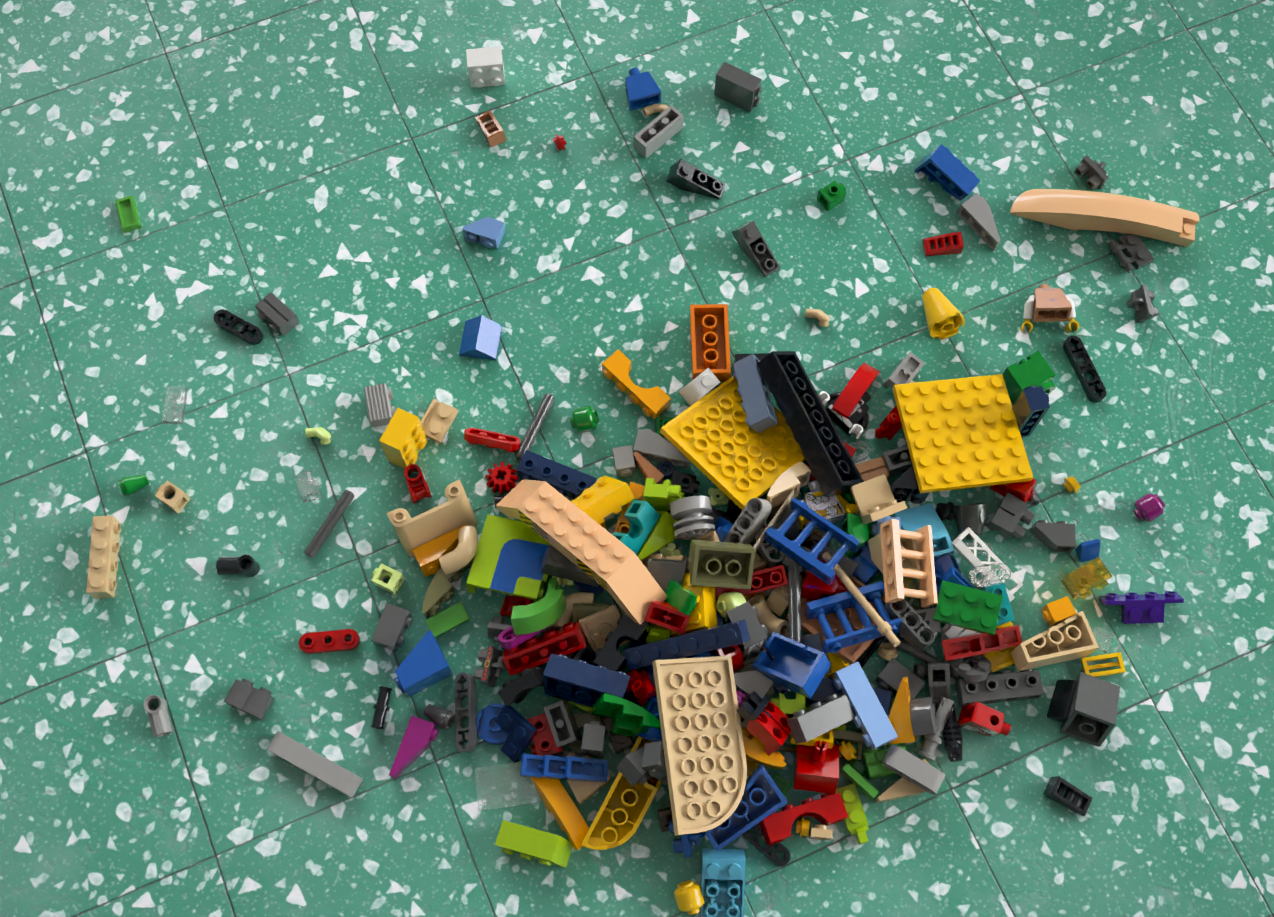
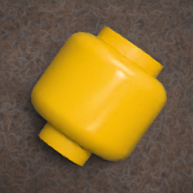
M693 880L684 881L677 885L674 897L678 909L682 912H687L688 915L698 913L700 911L699 908L704 904L700 885L694 883Z

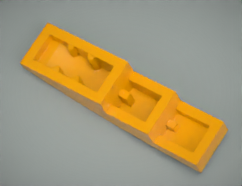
M530 777L547 811L552 812L561 831H565L574 850L582 848L583 845L581 843L589 828L558 779Z

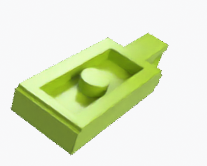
M855 784L836 789V793L840 792L849 816L844 820L847 831L850 832V835H856L859 845L867 843L868 838L865 831L869 830L868 821Z

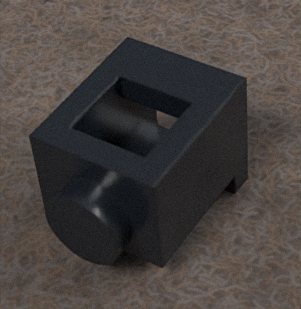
M674 470L671 484L680 485L681 493H684L685 497H691L694 492L698 493L700 482L696 481V475Z

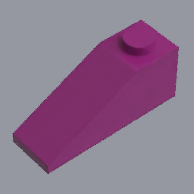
M411 716L389 773L391 778L397 779L430 747L431 742H435L438 736L435 723Z

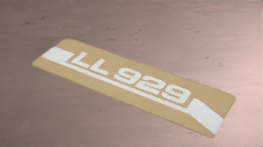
M795 487L765 531L769 527L773 528L794 497ZM765 531L753 547L756 551L765 539Z

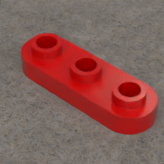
M467 428L464 431V440L472 445L481 444L492 449H504L506 452H515L520 447L521 440L516 436L478 428Z
M353 629L312 632L302 635L298 644L299 648L306 654L349 651L359 646L360 636ZM352 636V640L346 642V637ZM332 638L331 643L326 644V639ZM307 640H312L310 645H305Z

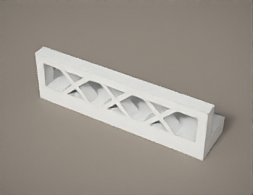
M967 527L952 541V545L989 584L1004 582V578H1012L1016 585L1010 590L1006 588L1009 601L1011 602L1015 598L1013 594L1023 586V583ZM967 534L974 538L973 547H967L961 541ZM977 550H985L987 552V561H980L976 557ZM990 564H998L1001 567L1000 575H994L990 571Z

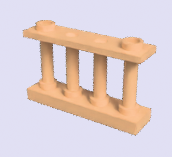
M891 519L880 524L885 603H895L903 600L904 596L920 598L922 608L937 604L931 525L912 532L900 530L899 520ZM900 538L916 540L918 551L901 549ZM901 557L918 559L921 571L902 568ZM903 577L919 579L920 590L904 588Z

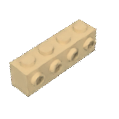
M113 515L93 516L86 593L94 599L115 597L121 524Z

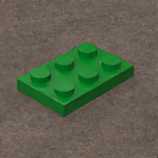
M942 580L933 621L994 636L1003 595Z

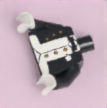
M824 391L820 392L818 396L823 405L828 403L825 409L831 420L848 436L855 433L857 435L856 438L859 439L868 426L869 406L866 403L871 399L870 395L865 392L852 414L846 419L831 410L841 392L829 394Z

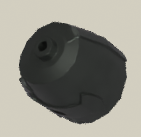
M986 504L956 505L954 512L958 535L967 527L977 536L982 535L986 521ZM970 534L966 535V540H974Z

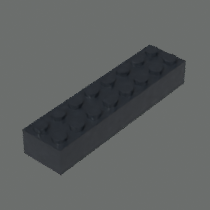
M772 351L757 363L760 374L764 377L769 391L777 402V407L785 417V422L790 427L795 441L799 444L803 457L811 467V472L816 477L821 491L826 497L850 493L851 486L862 483L864 480L796 352Z

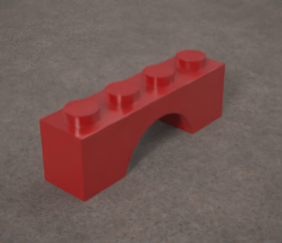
M840 792L836 794L824 793L820 795L821 799L815 801L813 798L801 801L802 805L796 807L794 804L787 805L782 808L783 811L773 812L760 821L759 825L766 845L769 846L787 840L791 836V826L794 820L802 816L813 817L826 826L847 819L849 816Z

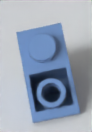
M485 217L463 226L462 231L467 241L480 243L487 248L498 249L505 233V225L502 221Z

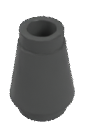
M428 704L424 710V715L441 729H449L455 721V714L452 713V710Z

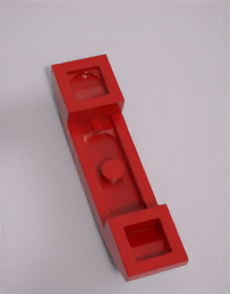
M864 362L847 383L831 410L848 419L867 389L878 377L880 371Z

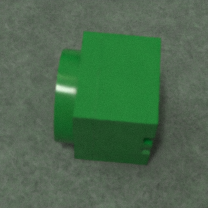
M1039 351L1029 355L1027 361L1023 358L1019 364L1014 363L1008 366L1002 374L1013 405L1023 389L1028 386H1042L1044 392H1047L1048 395L1056 388L1052 382L1055 373Z

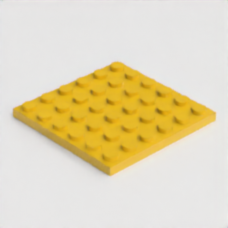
M1002 374L897 384L893 386V394L920 493L1031 481L1034 478Z
M733 375L661 427L660 433L743 510L750 499L760 498L770 490L776 479L783 472L800 461L805 462L806 459L803 457L802 450L795 441L790 427L786 424L785 417L775 406L774 410L778 424L760 433L748 427L745 418H747L746 412L741 405L743 400L737 390V387H739L738 381Z

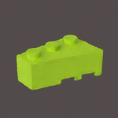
M505 820L502 821L495 843L496 846L502 848V853L513 856L515 852L520 854L519 857L532 861V858L539 860L538 863L546 866L554 864L563 868L567 867L573 847L570 841L559 835Z

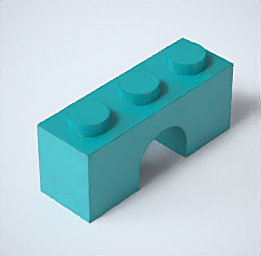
M633 500L624 514L630 523L628 534L613 532L612 534L636 555L660 516L647 501Z

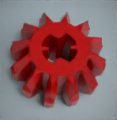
M501 462L500 466L494 463V469L488 468L489 474L485 476L486 481H488L487 487L492 488L493 493L499 490L500 495H503L504 490L509 493L510 488L516 486L514 482L518 481L517 471L512 469L511 464L505 467L504 462Z

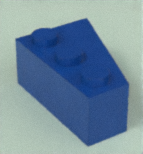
M942 144L929 153L914 170L916 173L921 171L927 175L930 182L936 181L941 184L944 191L960 201L967 197L980 182L975 173L963 165V162L957 159Z

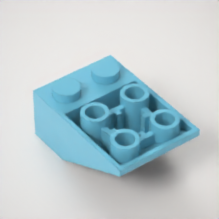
M931 503L894 513L895 517H900L901 530L916 532L917 529L931 525L934 560L946 554L952 555L955 550L948 531Z
M702 848L701 891L704 904L701 906L700 917H743L746 866L744 849H720L717 851L713 848Z

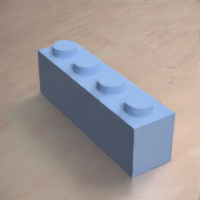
M859 662L837 671L834 674V685L838 691L841 690L843 695L847 696L855 716L853 721L857 728H861L864 733L862 737L866 746L871 747L873 751L895 740L898 736Z

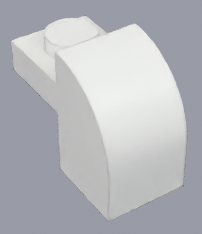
M707 368L678 391V393L689 406H692L717 386L720 381Z

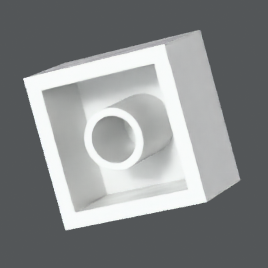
M501 46L466 49L471 88L505 85Z

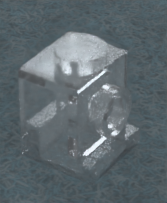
M303 471L300 475L295 476L300 498L304 503L323 498L319 490L318 479L313 477L311 471Z

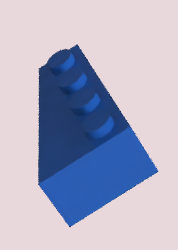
M762 763L746 780L744 794L733 814L719 826L705 831L706 836L717 851L788 803L786 797Z

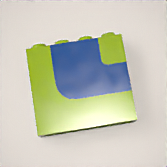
M487 514L478 549L467 579V592L475 594L477 588L533 599L534 603L538 602L544 597L545 589L542 587L549 579L548 574L540 573L543 556L548 546L552 545L524 522Z

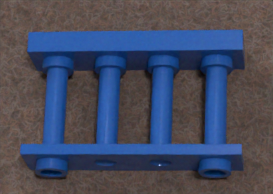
M793 498L791 500L793 512L778 529L769 527L765 531V541L830 586L835 579L836 572L833 568L849 549L856 553L860 542L852 534L845 533L810 509L804 501ZM800 515L810 521L795 540L790 541L785 537L786 531ZM817 526L825 532V535L811 552H806L800 545ZM834 538L842 545L828 563L823 564L817 560V556L829 541Z
M882 581L858 588L868 602L874 603L880 617L892 627V632L894 634L899 632L902 623L901 618L891 620L881 601L884 593ZM850 591L808 602L806 605L805 615L807 619H817L827 639L824 640L822 649L824 654L829 652L835 653L842 648L882 637L881 633L877 630L878 626H872L865 610ZM855 608L864 629L853 631L844 609ZM835 613L846 634L835 637L825 615Z

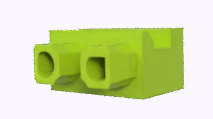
M646 478L643 496L655 510L670 511L669 504L678 499L685 498L684 493H681L680 485H672L670 480H665L663 484H656L654 478Z
M779 693L778 698H771L770 700L789 718L794 717L792 713L801 709L805 710V696L796 693L794 699H786L783 694Z

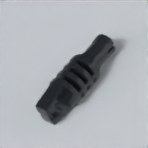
M953 704L942 732L944 746L946 747L950 762H960L963 760V739L961 726L956 721L955 705Z

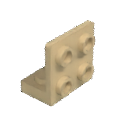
M884 474L850 487L863 524L907 509L905 501L897 503L894 499Z

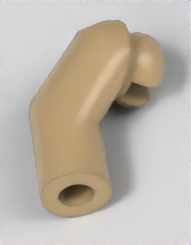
M653 104L643 108V112L646 117L657 112L661 114L668 106L665 104Z
M805 310V318L818 319L819 325L822 327L829 325L830 317L822 310Z

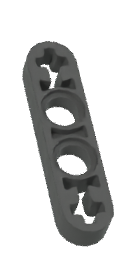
M462 672L455 678L456 747L460 752L471 753L477 746L476 681L472 674ZM465 697H468L469 704L464 708L462 701ZM468 717L469 725L464 728L463 720Z

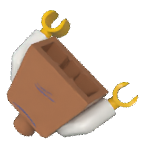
M1048 284L1040 285L1035 289L1034 294L1029 296L1024 305L1023 319H1025V322L1020 327L1021 333H1023L1024 326L1029 327V333L1032 331L1033 324L1030 322V319L1033 322L1069 320V323L1065 326V331L1069 333L1071 326H1073L1075 332L1079 328V323L1074 320V317H1076L1074 301L1066 296L1060 288H1050Z

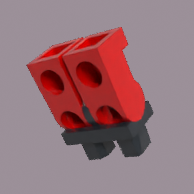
M753 691L736 712L744 719L740 725L744 729L747 727L749 733L756 736L765 745L763 751L769 756L782 746L791 733L787 723V719L790 718L773 702H770L771 698L768 695L761 698Z

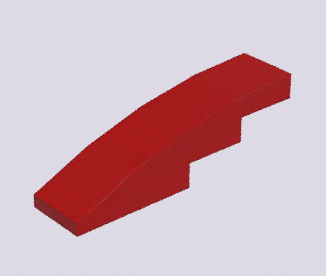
M1019 625L996 628L994 636L976 632L941 640L945 661L1015 647L1022 643Z

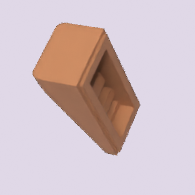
M491 110L475 117L490 147L506 141L504 131Z
M635 451L633 453L634 462L645 480L646 478H654L656 484H662L664 482V474L640 453Z

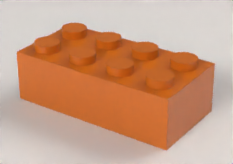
M728 304L690 305L692 380L709 368L720 382H725L730 378L731 374Z

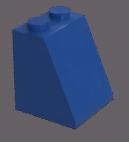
M431 630L423 636L395 670L397 678L394 680L402 693L406 692L411 697L453 675Z

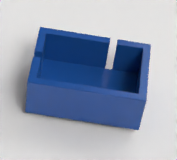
M773 632L764 646L773 660L762 650L752 665L755 670H758L774 683L811 699L831 663L824 652L809 646L806 647L802 643Z

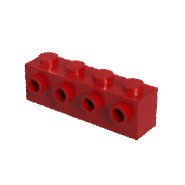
M568 622L558 630L550 629L540 637L536 638V636H533L512 649L504 650L503 661L510 676L527 668L530 669L548 662L551 654L567 655L586 647L587 639L579 622Z

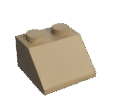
M878 534L868 540L871 560L883 574L881 534ZM900 538L901 549L918 551L916 540ZM901 557L902 568L921 571L918 559Z

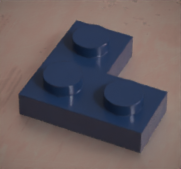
M504 705L495 722L509 734L501 751L516 763L521 760L522 754L526 751L537 729L511 705Z

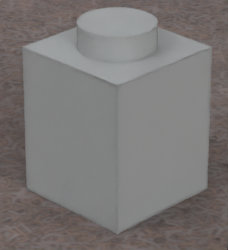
M632 446L612 448L616 476L628 477L635 473Z

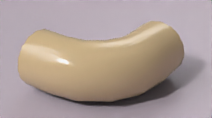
M464 526L460 528L457 533L459 541L457 547L453 551L439 557L441 567L446 575L460 570L473 559L478 549V534L475 527Z
M580 592L566 596V609L564 613L549 628L558 630L564 624L570 622L573 616V603H594V593Z
M754 595L746 600L750 606L756 608L759 614L757 618L760 624L763 623L766 626L768 635L771 636L775 632L787 638L790 637L789 622L775 616L767 606L762 595Z

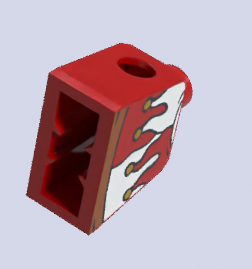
M974 702L961 708L958 718L961 728L989 737L999 733L1007 736L1011 729L1010 724L1003 722V713L979 702Z

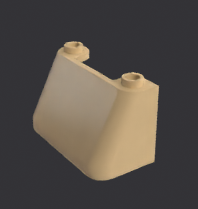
M460 480L449 484L445 488L447 502L411 518L408 511L403 508L387 513L409 557L416 558L412 549L465 524L477 527L476 516Z

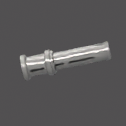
M941 697L935 714L938 730L934 734L924 735L925 741L921 751H918L917 754L935 761L938 745L942 743L940 737L954 701Z

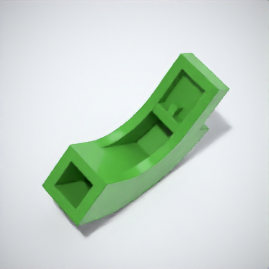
M549 578L547 593L538 602L529 605L513 606L511 622L515 635L540 631L552 625L562 616L566 609V600L562 586L558 585L557 578Z

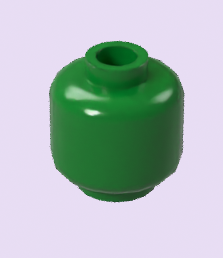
M584 406L573 411L570 423L573 429L576 428L578 432L584 433L596 429L597 423H599V416L595 408L592 409L590 406Z

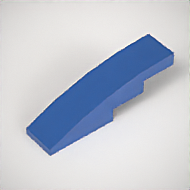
M522 754L520 776L607 782L609 761L573 756Z

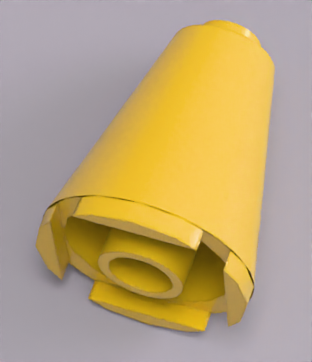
M929 288L924 292L922 300L931 337L933 339L938 337L941 340L959 332L958 328L961 325L962 327L965 325L963 315L939 289Z

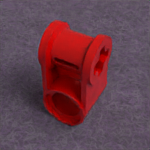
M415 464L408 465L404 470V476L413 504L426 497L432 498L420 467ZM418 472L419 474L416 478L412 479L409 477L411 473Z

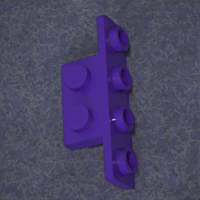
M1165 591V594L1145 592L1143 595L1127 592L1125 595L1106 593L1105 596H1099V601L1104 605H1122L1121 622L1124 624L1164 623L1165 603H1184V598L1175 591Z

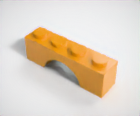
M619 349L616 350L602 363L603 375L608 380L611 379L615 382L617 389L625 392L633 404H638L647 417L651 416L655 420L656 417H659L671 406V398L659 386L641 388L635 385L629 377L631 360Z

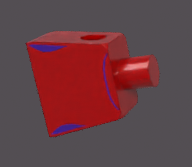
M817 558V560H819L823 564L826 563L825 561ZM808 571L802 587L801 598L819 600L849 590L836 574L834 581L829 586Z

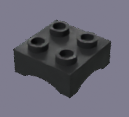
M527 668L518 674L520 678L511 679L502 685L503 689L498 692L506 706L514 702L518 704L525 699L526 695L533 688L544 686V669Z

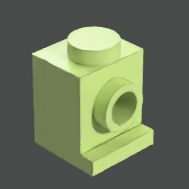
M382 563L379 568H375L371 576V581L374 585L395 596L405 580L402 573ZM386 578H390L388 583L384 582Z

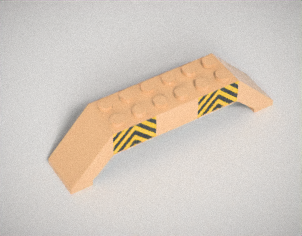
M523 479L496 504V508L509 519L516 518L522 520L606 589L625 614L639 626L645 621L651 601L664 602L667 599L665 592L631 549L546 481Z

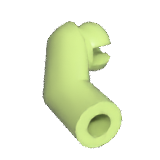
M324 428L305 429L306 438L318 437L321 439L320 443L322 445L331 443V434Z

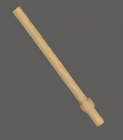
M825 552L822 558L828 563L832 556L829 552ZM837 564L833 568L836 572L835 574L878 626L877 630L881 635L886 636L894 647L898 646L901 642L892 632V627L887 621H883Z

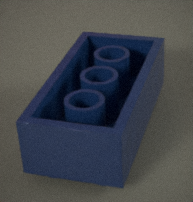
M562 654L550 655L543 673L544 692L546 695L591 708L604 693L629 701L631 676L626 673L611 671L604 666L590 665L583 660L569 659Z

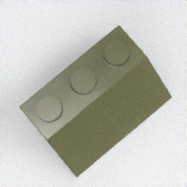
M691 540L689 553L690 584L751 589L756 549L750 544Z

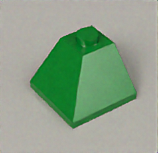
M853 514L846 515L842 524V531L852 534L857 538L858 542H860L859 551L868 542L869 538L872 537V527L868 526V523L863 524L859 516ZM849 549L845 556L851 559L858 551L854 553Z

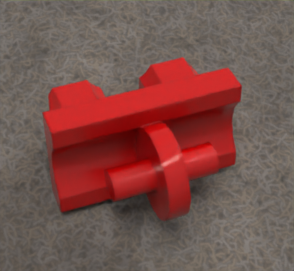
M632 669L627 674L631 676V689L642 707L646 701L650 700L651 696H657L656 687L646 670L643 669L639 672L636 669Z

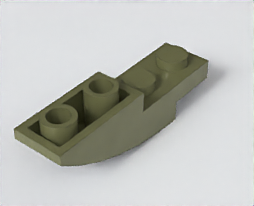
M474 557L465 567L448 575L440 567L432 579L423 601L422 613L426 618L430 615H435L440 609L439 606L454 596L455 588L452 583L459 581L463 576L462 573L467 568H471Z

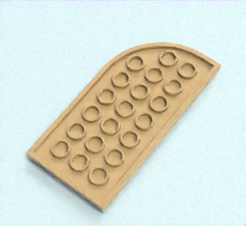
M731 656L655 660L652 664L674 834L677 836L708 831L722 824L733 814L742 799L747 780V763L740 725L741 721L740 715L736 712L739 707Z

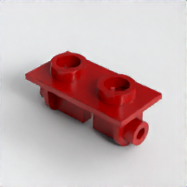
M897 406L891 410L881 422L879 428L875 430V437L877 439L887 437L890 441L902 428Z

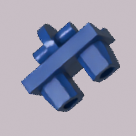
M673 819L669 822L671 833H674ZM705 831L681 835V838L674 839V853H684L685 857H691V852L696 849L695 845L701 844L700 838L705 836Z

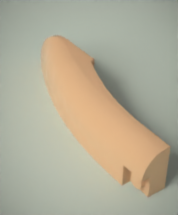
M1069 189L1028 190L1017 197L1010 209L1011 215L1074 231L1097 230L1139 235L1188 247L1195 241V225L1199 222V215L1196 212L1118 194Z

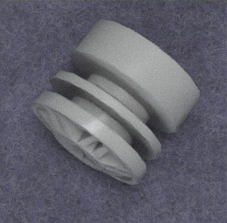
M685 497L669 504L672 519L679 520L673 524V528L676 530L674 532L675 539L695 540L697 536L716 531L715 525L712 524L714 523V518L706 516L712 512L710 497Z

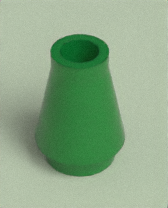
M146 473L122 477V480L118 481L123 495H130L149 485Z

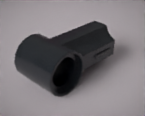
M250 555L219 557L216 562L218 575H246L247 577H253L260 570L259 563ZM248 563H251V566L248 569H245V566Z

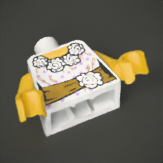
M818 481L808 484L810 493L805 494L802 501L829 522L842 521L845 513H856L858 515L856 504H850L841 495L826 497L821 491ZM801 515L798 517L800 529L802 530L803 526L807 525L810 521Z

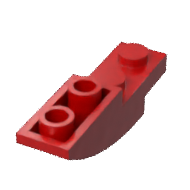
M784 565L753 571L751 589L715 587L716 602L718 597L725 592H739L742 595L788 585Z

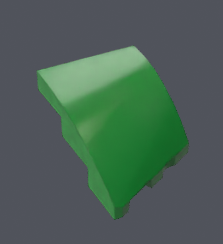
M604 693L592 706V714L612 717L610 730L612 734L634 736L648 732L649 728L661 729L660 721L654 715L626 699Z

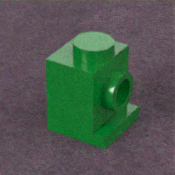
M834 180L823 189H819L817 200L827 211H830L844 201L846 188L842 183L838 184Z

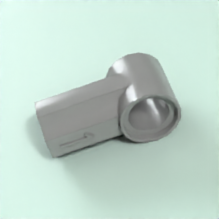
M157 695L148 696L144 700L143 707L148 713L153 737L169 735L173 731L167 712V701ZM158 700L159 707L153 710L152 704Z

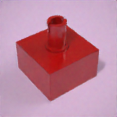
M820 740L816 741L814 746L797 744L794 755L793 789L835 794L839 780V745H833L831 749L828 748V744L823 740L821 746H819Z

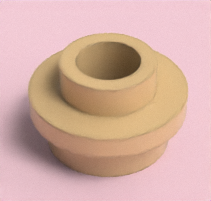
M886 642L882 643L878 648V655L885 660H891V658L898 656V650L896 649L897 647Z

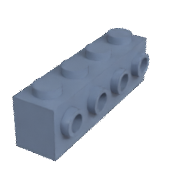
M751 354L733 363L735 369L733 374L738 381L739 387H737V390L743 400L741 405L746 412V424L749 428L760 433L778 424L768 385L757 366L760 360Z

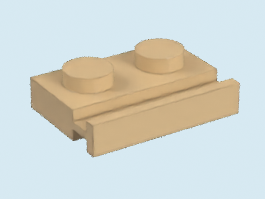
M433 399L421 420L426 437L441 444L458 414V409Z

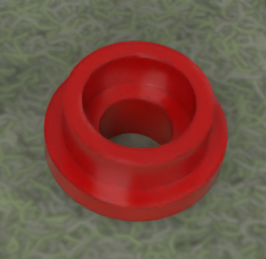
M556 134L552 139L559 151L562 149L566 150L565 145L567 143L562 135L558 136Z

